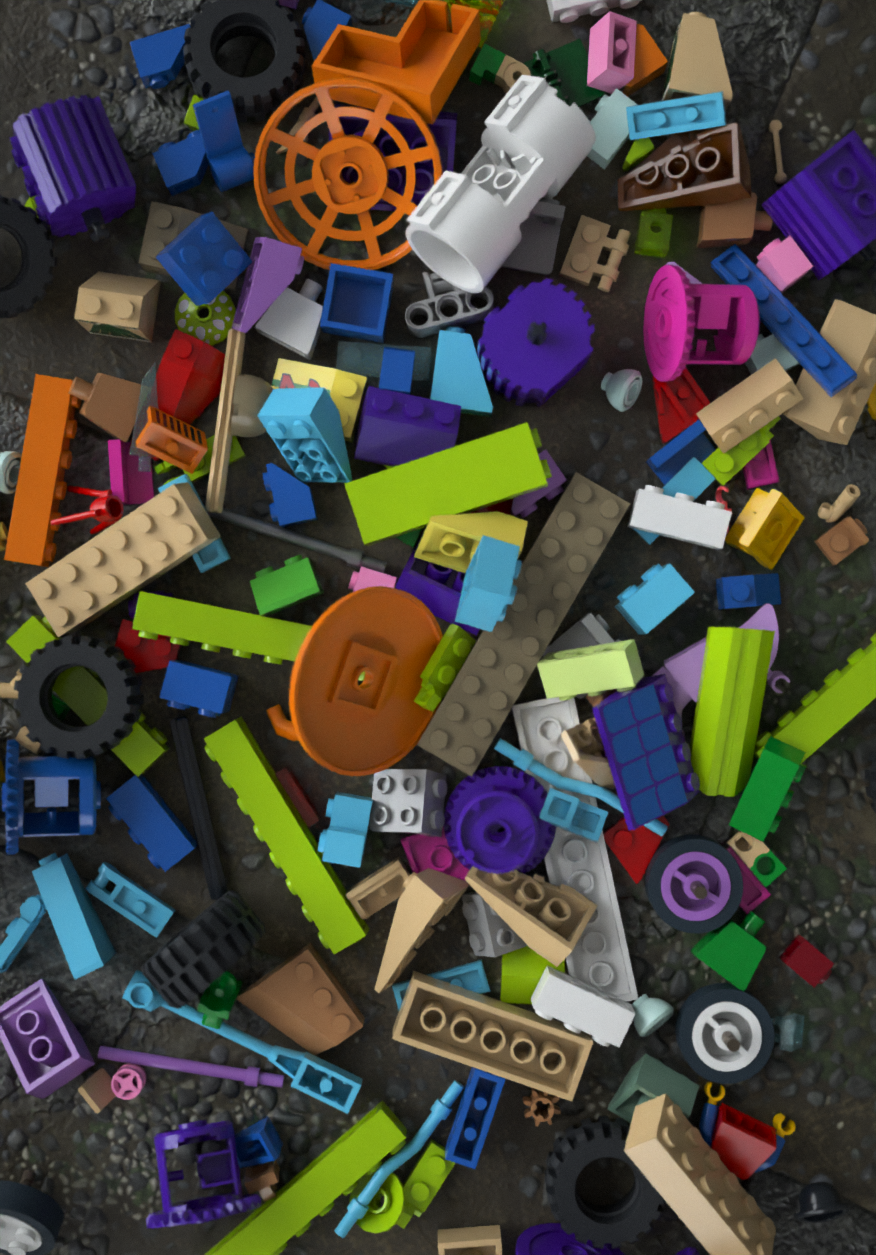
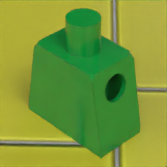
M749 911L740 925L729 919L719 928L709 931L691 949V952L739 990L745 991L767 948L755 937L765 924V921L752 911Z

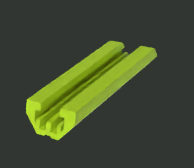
M708 627L690 741L692 767L699 777V790L706 796L724 795V797H735L749 782L775 631Z

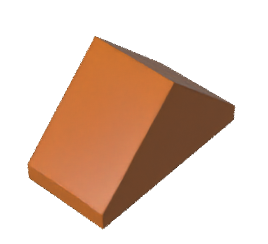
M637 24L634 78L623 87L622 92L627 97L663 74L668 64L667 59L644 25Z

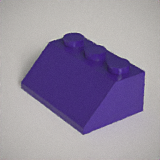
M369 386L362 401L354 459L396 467L455 446L458 435L461 406Z
M422 533L395 588L417 597L430 609L434 616L451 624L458 625L477 636L479 628L455 621L465 573L415 558L414 554L423 536Z

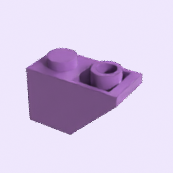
M546 449L539 453L538 456L540 461L547 460L552 475L551 478L546 479L548 487L513 498L511 515L517 516L520 514L522 518H525L538 509L535 504L545 496L550 501L564 491L561 485L567 480Z

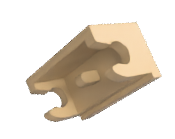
M397 857L347 889L345 895L361 919L366 920L402 895L405 890L403 884L411 874L400 857Z

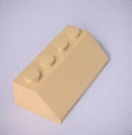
M835 299L819 334L857 373V379L831 398L803 368L796 387L804 399L785 411L783 415L819 440L847 445L876 383V315Z

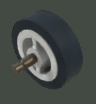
M714 983L696 990L683 1003L676 1019V1039L681 1053L690 1067L707 1080L721 1084H732L747 1080L764 1067L772 1053L774 1027L767 1010L753 994L747 990H739L733 984Z
M31 1170L23 1172L20 1183L0 1180V1253L7 1255H45L54 1248L64 1219L63 1210L50 1196L32 1187L36 1174Z

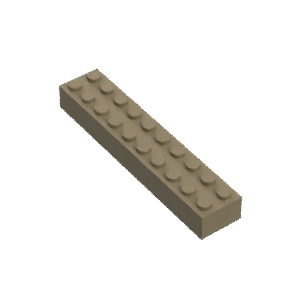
M575 472L523 560L517 579H513L512 585L517 586L513 603L511 605L508 604L504 620L502 622L497 621L492 632L482 631L418 741V746L472 777L630 506L629 502Z

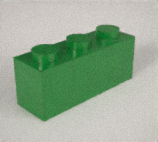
M770 736L729 826L764 842L768 831L775 834L782 819V816L778 815L777 812L780 806L787 808L794 794V791L790 790L789 787L792 781L799 783L807 767L801 764L806 752Z

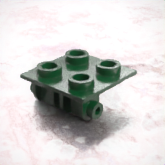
M580 38L545 53L544 49H540L533 53L534 59L523 63L530 70L531 76L544 78L549 86L558 90L555 96L564 101L569 107L573 102L580 107L605 95L604 91L587 86L588 55Z

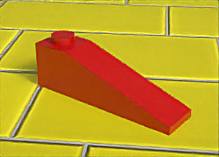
M175 329L161 359L128 449L158 462L160 458L136 447V440L148 422L147 409L149 405L191 425L195 419H198L204 413L206 407L220 395L225 354L206 342Z

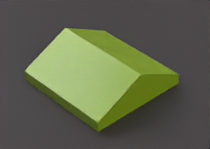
M529 946L503 954L500 1001L514 1004H532L531 997L546 966L548 965L565 973V959L556 967Z

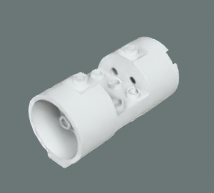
M528 75L520 76L484 122L487 128L481 136L482 147L461 174L445 171L407 219L410 225L406 229V238L417 256L441 278L464 291L479 293L485 288L520 243L521 231L519 225L527 219L529 212L540 198L553 199L589 154L592 145L596 141L594 129L581 109L574 102L569 107L564 101L556 97L555 95L558 90L549 86L544 78Z

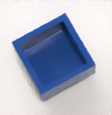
M212 211L197 217L155 256L196 306L210 303L253 262Z
M331 263L320 322L322 332L384 343L394 286L393 274Z
M169 660L160 698L168 700L167 706L182 710L193 706L199 708L198 714L216 718V716L230 711L239 675L182 660Z

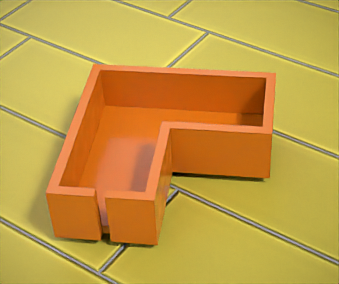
M419 0L397 37L338 24L312 65L314 82L334 78H357L375 82L407 100L419 112L426 123L433 125L481 41L479 9L452 4V33H449L447 2L439 0ZM338 87L328 89L332 100L372 110L376 109L382 96L373 91L359 88ZM393 102L388 114L412 119L400 106Z

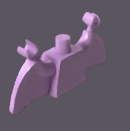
M766 603L738 628L775 631L767 682L775 692L783 693L775 686V682L780 678L785 679L788 683H790V680L781 671L772 672L770 670L778 650L779 630L774 608L771 604ZM707 636L664 660L665 667L662 666L652 675L666 674L667 681L673 688V702L676 712L681 716V719L684 707L692 699L697 702ZM682 730L683 736H684V739H685V743H686L685 733H684V731Z

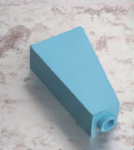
M55 852L39 860L40 867L33 870L32 873L72 975L76 980L104 966L116 954V951L68 854L58 858Z

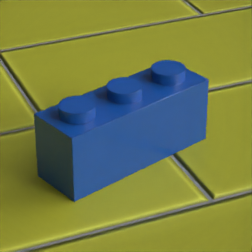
M134 775L106 798L110 803L108 805L110 812L116 819L124 820L130 828L127 830L130 837L138 845L142 843L149 851L147 854L148 859L157 869L162 868L166 872L198 846L194 837L144 775L139 777Z
M474 1067L471 1068L445 1146V1160L476 1169L505 1078Z

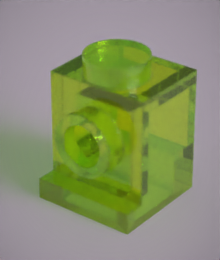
M665 208L648 209V212H641L634 254L660 258L666 257L670 247L673 215L666 214L667 210ZM650 225L660 226L661 232H652Z

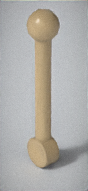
M775 119L769 124V131L773 133L777 174L775 175V182L777 184H784L787 176L783 172L779 137L782 123Z

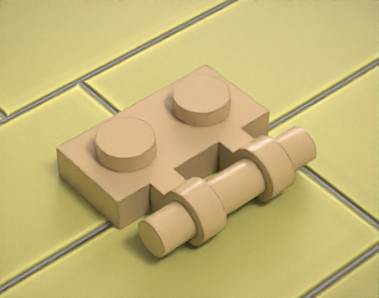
M581 215L559 276L588 286L592 275L601 278L598 289L609 292L612 283L616 282L619 276L618 267L622 256H626L629 245L627 243L631 233L627 230L619 229L616 239H610L607 237L611 225ZM602 249L611 252L606 266L597 264Z

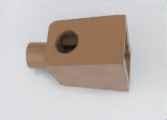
M751 192V198L723 204L701 205L697 247H723L734 244L737 246L747 245L753 237L754 230L770 231L772 218L766 211L756 210L757 195Z
M97 373L92 383L76 376L68 393L84 401L79 412L81 415L116 439H121L127 443L151 388L103 373Z

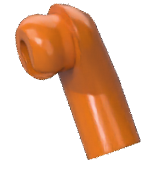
M280 704L266 710L278 736L291 741H299L292 721L286 719Z

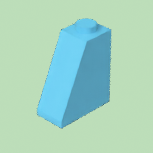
M447 327L446 331L440 330L430 399L459 405L463 414L491 417L493 406L471 334L465 333V329L459 327Z

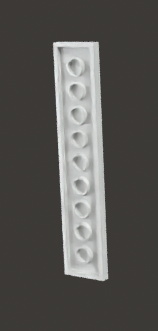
M559 697L544 698L513 705L512 710L521 750L525 749L534 755L533 759L563 777L592 784V779L574 762L561 735L564 731L580 724L575 699L559 700ZM528 769L525 770L527 774L535 778L545 788L547 793L552 788L576 797L581 802L597 807L595 797L559 789ZM556 826L552 846L544 858L549 883L556 886L564 884L572 887L598 905L573 951L565 958L569 976L623 1001L637 1000L638 994L603 830L596 843Z

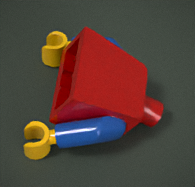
M707 1082L704 1092L708 1097V1102L703 1105L699 1122V1132L704 1141L712 1150L717 1152L726 1168L742 1180L748 1179L754 1172L758 1173L772 1167L776 1163L786 1142L784 1136L790 1135L795 1131V1122L790 1119L786 1127L782 1128L781 1124L785 1119V1115L778 1113L773 1118L772 1127L724 1103L718 1107L716 1106L717 1101L724 1098L725 1089L723 1085H720L719 1093L716 1096H711L710 1088L712 1082Z

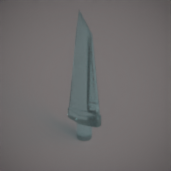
M155 362L142 379L129 455L139 456L138 471L151 472L152 456L156 457L136 447V440L148 422L147 409L149 405L158 409Z

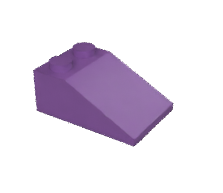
M255 237L250 259L253 262L246 270L231 329L247 333L294 280L295 274H300L304 263V256L300 255L302 248L267 237Z
M43 979L38 980L0 1006V1039L26 1094L44 1099L95 1064L82 1036Z

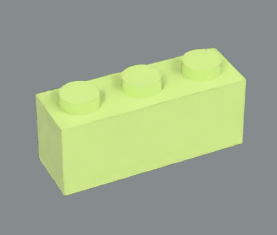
M635 639L550 652L537 663L547 699L559 697V700H569L578 694L588 693V696H597L605 693L606 690L617 689V692H626L634 689L639 680L644 676Z

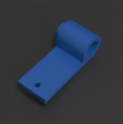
M229 91L193 104L209 167L218 189L224 192L253 180L255 155L253 152L248 153L243 146Z

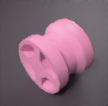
M123 1064L112 1078L111 1088L113 1093L123 1100L135 1098L145 1086L147 1074L141 1065Z

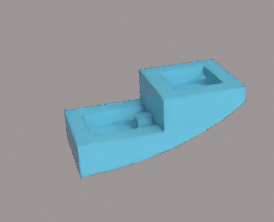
M550 788L539 818L597 843L608 812L581 802L576 797Z

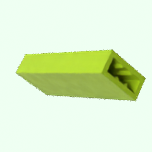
M527 422L345 483L364 545L371 546L425 528L431 516L467 514L548 487L546 479L551 478L552 475L547 460L540 461L537 448L542 447L537 429L530 430Z

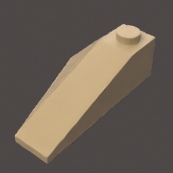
M430 868L418 874L413 872L403 884L405 890L397 903L375 991L381 993L395 983L416 956L417 952L414 950V947L418 949L433 935L435 930L431 926L435 925L444 915L448 916L467 890L469 884L466 881Z

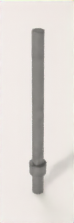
M223 508L222 513L218 514L207 512L210 517L345 561L347 566L356 569L362 566L384 573L387 562L366 556L364 551L355 548L348 550Z

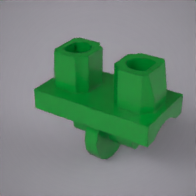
M227 971L205 989L199 1002L197 1011L204 1013L202 1024L205 1026L220 1029L223 1019L228 1020L241 991L243 982L236 980Z

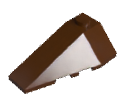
M738 122L706 129L697 134L698 138L683 147L678 145L671 149V153L656 162L650 161L618 179V209L620 211L713 205L751 198L750 165Z

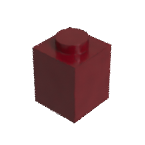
M799 934L779 957L814 988L818 983L822 984L829 978L832 973L831 968L834 965L831 960Z

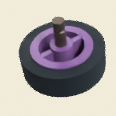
M683 835L664 843L655 852L646 870L645 887L650 903L665 923L686 933H705L719 928L734 915L743 895V878L736 860L718 842L701 835Z

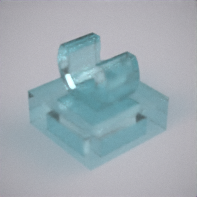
M792 1013L786 1017L776 1016L771 1018L772 1023L779 1025L781 1028L780 1035L774 1033V1042H780L781 1050L793 1052L802 1047L804 1015Z

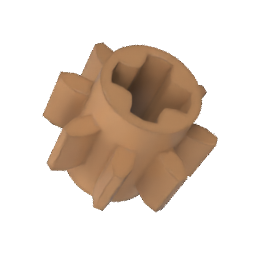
M531 1088L532 1094L530 1097L525 1096L522 1098L523 1103L530 1106L524 1110L525 1118L533 1116L535 1126L537 1127L540 1122L545 1121L552 1125L551 1118L553 1114H561L560 1107L553 1105L560 1098ZM542 1101L543 1104H546L547 1108L542 1110L539 1106L537 1107L536 1103Z

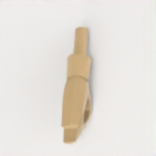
M317 96L308 108L305 107L298 121L289 132L290 135L295 136L297 131L316 115L315 111L320 105ZM308 135L304 139L305 142L308 141ZM281 146L276 151V154L279 155L286 152L289 148Z

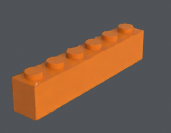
M40 374L35 375L4 560L48 568L49 562L54 561L56 555V543H53L54 533L59 530L61 524L52 526L50 522L53 519L62 517L58 509L60 500H64L67 490V483L63 481L65 469L70 468L72 461V452L69 451L70 439H74L77 432V421L74 420L75 410L80 408L82 402L81 399L68 393L73 380Z

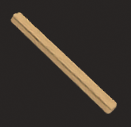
M234 329L228 331L205 504L206 511L215 514L222 513L233 436L231 435V415H234L233 396L237 376L241 374L246 337L244 332Z

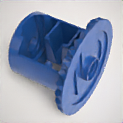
M7 739L6 783H2V811H6L7 855H15L19 851V837L93 835L96 832V809L101 808V783L96 781V759L93 756L76 759L75 757L66 759L58 756L20 757L19 742L15 739ZM68 779H79V812H56L55 807L68 806ZM24 780H35V807H49L47 812L24 813Z

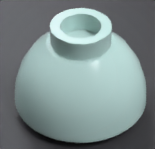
M633 369L619 370L614 374L608 372L602 380L601 389L606 391L610 404L618 411L624 412L631 408L637 400L642 388V376L639 371Z
M16 451L0 453V492L12 494L16 491L22 457L21 453Z
M646 994L640 996L632 1004L636 1013L634 1016V1026L639 1036L646 1037L660 1028L673 1015L674 1008L662 999L649 998Z

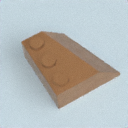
M311 942L241 992L237 998L239 1002L313 1055H317L343 1042L361 1029L365 1020L363 1014Z

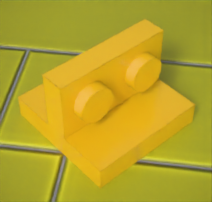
M756 488L725 537V542L753 556L762 566L773 570L803 522L804 517L783 493L771 489L770 493Z

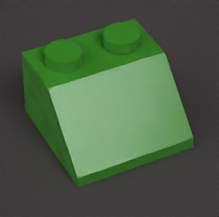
M297 555L285 560V567L274 571L271 566L255 573L256 579L251 580L250 584L261 616L272 615L324 594L310 558L303 559L301 555Z

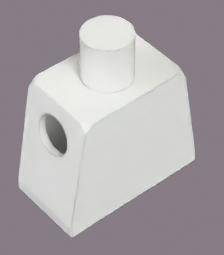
M306 279L299 293L286 288L256 324L257 332L311 360L321 331L320 322L323 306L316 303L323 287L310 279Z

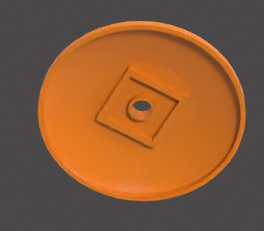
M385 586L368 587L352 592L338 600L321 615L302 643L292 671L289 695L290 712L299 742L310 757L321 766L347 776H365L383 771L399 762L417 745L438 709L440 703L432 712L414 702L422 687L423 679L420 675L443 637L435 616L414 595L403 590ZM364 671L365 679L361 685H358L359 675Z

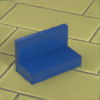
M697 420L646 461L664 486L692 457H695L702 463L716 450L703 434L706 428L700 420Z

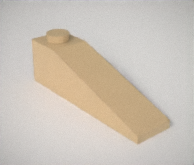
M595 717L561 733L574 762L599 787L615 789V783Z
M472 866L465 877L469 885L533 951L558 967L573 951L598 905L572 887L564 884L560 886L545 882V877L536 874L531 877L518 872L517 869L508 873L492 874Z

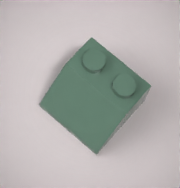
M645 1054L630 1068L607 1109L631 1123L635 1106L667 1094L673 1103L681 1108L683 1115L689 1118L699 1085L689 1080L685 1075L677 1073L664 1065L657 1058Z

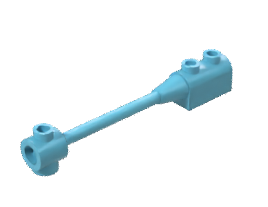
M136 970L125 990L122 999L129 1001L136 1008H143L152 1012L160 1006L267 1057L272 1064L293 1079L291 1087L347 1114L361 1088L362 1078L307 1051L304 1053L277 1045L272 1046L224 1022L220 1029L203 1025L204 1013L198 1012L197 1009L187 1004L179 1009L170 1007L146 979L143 972Z

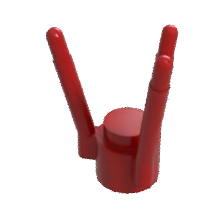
M68 486L67 490L69 492L99 498L95 499L90 505V511L53 519L50 523L52 526L93 517L95 520L102 522L90 530V533L94 535L121 520L124 507L120 498L113 495L110 489L100 491L78 486Z

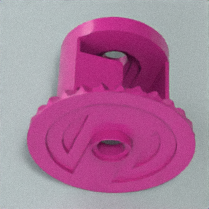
M662 266L656 272L651 282L644 312V347L648 366L653 376L658 381L669 382L681 375L682 370L686 368V364H744L751 357L755 349L760 320L756 297L748 286L689 284L690 280L679 266ZM694 327L697 329H718V335H714L716 351H706L707 340L697 339L696 351H690L694 338Z

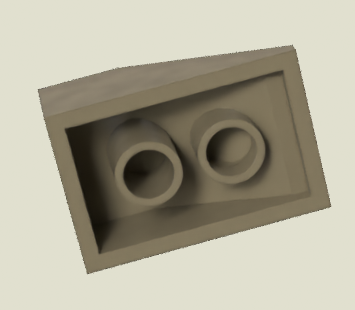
M151 201L138 262L143 270L171 277L155 256L197 217L203 214ZM219 220L244 250L248 229ZM238 277L225 289L236 291Z

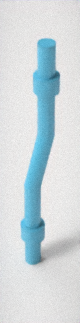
M501 738L495 744L494 749L513 760V765L523 771L528 769L559 789L599 798L623 813L618 795L607 788L563 777L533 759L534 755L525 749L520 751ZM657 819L643 825L659 836H663L668 828L667 825Z
M454 1080L441 1099L437 1098L430 1108L431 1114L414 1138L384 1162L374 1173L360 1195L351 1200L347 1206V1213L334 1230L338 1236L345 1238L357 1219H362L369 1209V1202L386 1178L421 1150L440 1121L446 1120L452 1111V1104L464 1089L460 1082Z

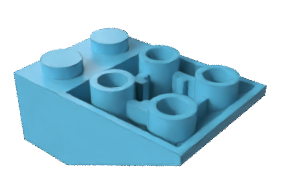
M326 388L273 389L259 412L258 418L298 480L301 482H351L352 474L339 410Z

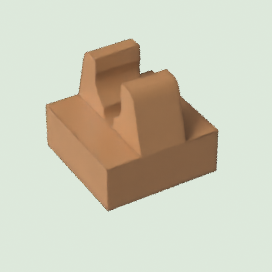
M276 1160L246 1169L244 1184L249 1195L258 1191L264 1202L276 1197L274 1190L277 1189L276 1183L279 1182L280 1170Z

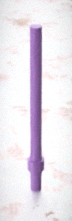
M100 1046L98 1051V1058L242 1081L245 1082V1085L258 1087V1084L282 1088L285 1075L262 1072L261 1068L251 1066L243 1069L107 1046Z

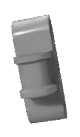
M424 272L422 274L429 299L415 302L406 309V328L412 336L423 338L438 334L440 330L446 331L447 327H463L484 321L486 316L493 311V294L486 286L479 293L460 290V288L450 284L436 273L429 274ZM476 298H482L488 304L482 309H477L472 306L471 302ZM447 306H452L458 312L453 317H446L441 311ZM416 315H424L428 319L425 324L419 326L414 325L411 320Z

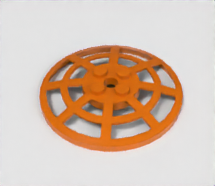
M334 78L319 81L300 89L286 99L271 115L262 130L255 151L253 166L254 188L259 207L267 224L281 242L302 248L300 255L304 256L305 261L330 270L331 263L377 270L395 263L412 250L408 240H406L391 252L381 255L377 236L391 229L402 218L404 213L410 216L416 209L417 205L411 202L416 184V168L414 163L432 159L434 185L443 175L440 151L432 131L419 112L407 100L375 82L357 78ZM338 87L359 88L373 91L382 96L374 112L354 106L335 108L328 89ZM316 94L323 112L309 119L297 131L295 136L277 129L282 118L292 107L306 97ZM393 102L400 106L415 121L423 133L428 146L410 150L401 132L390 121L385 119ZM352 116L369 120L363 136L345 135L339 117ZM325 121L327 122L332 140L327 142L321 149L304 141L305 137L315 127ZM380 128H383L394 139L400 148V153L384 157L380 149L373 144ZM270 141L289 148L284 167L286 187L268 193L265 164ZM297 153L314 161L312 179L296 183L295 180ZM405 165L406 186L402 196L387 187L388 170ZM347 166L355 168L359 175L358 181L354 183L346 182L342 177V169ZM316 191L319 198L327 205L321 220L307 208L301 196ZM382 198L395 206L396 210L386 220L374 226L369 209ZM291 200L300 216L311 227L316 229L308 246L301 243L286 229L277 216L274 205ZM339 212L357 214L361 230H343L332 225ZM326 236L343 241L364 240L369 259L341 260L318 252Z

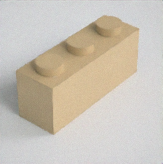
M775 358L697 412L696 415L724 454L804 398Z

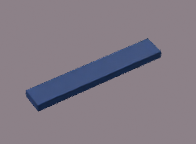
M736 244L711 261V268L726 284L746 285L752 290L758 303L760 321L831 398L857 379V373Z

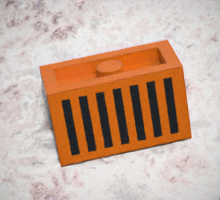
M149 405L147 409L148 422L136 440V447L193 474L208 450L205 432Z

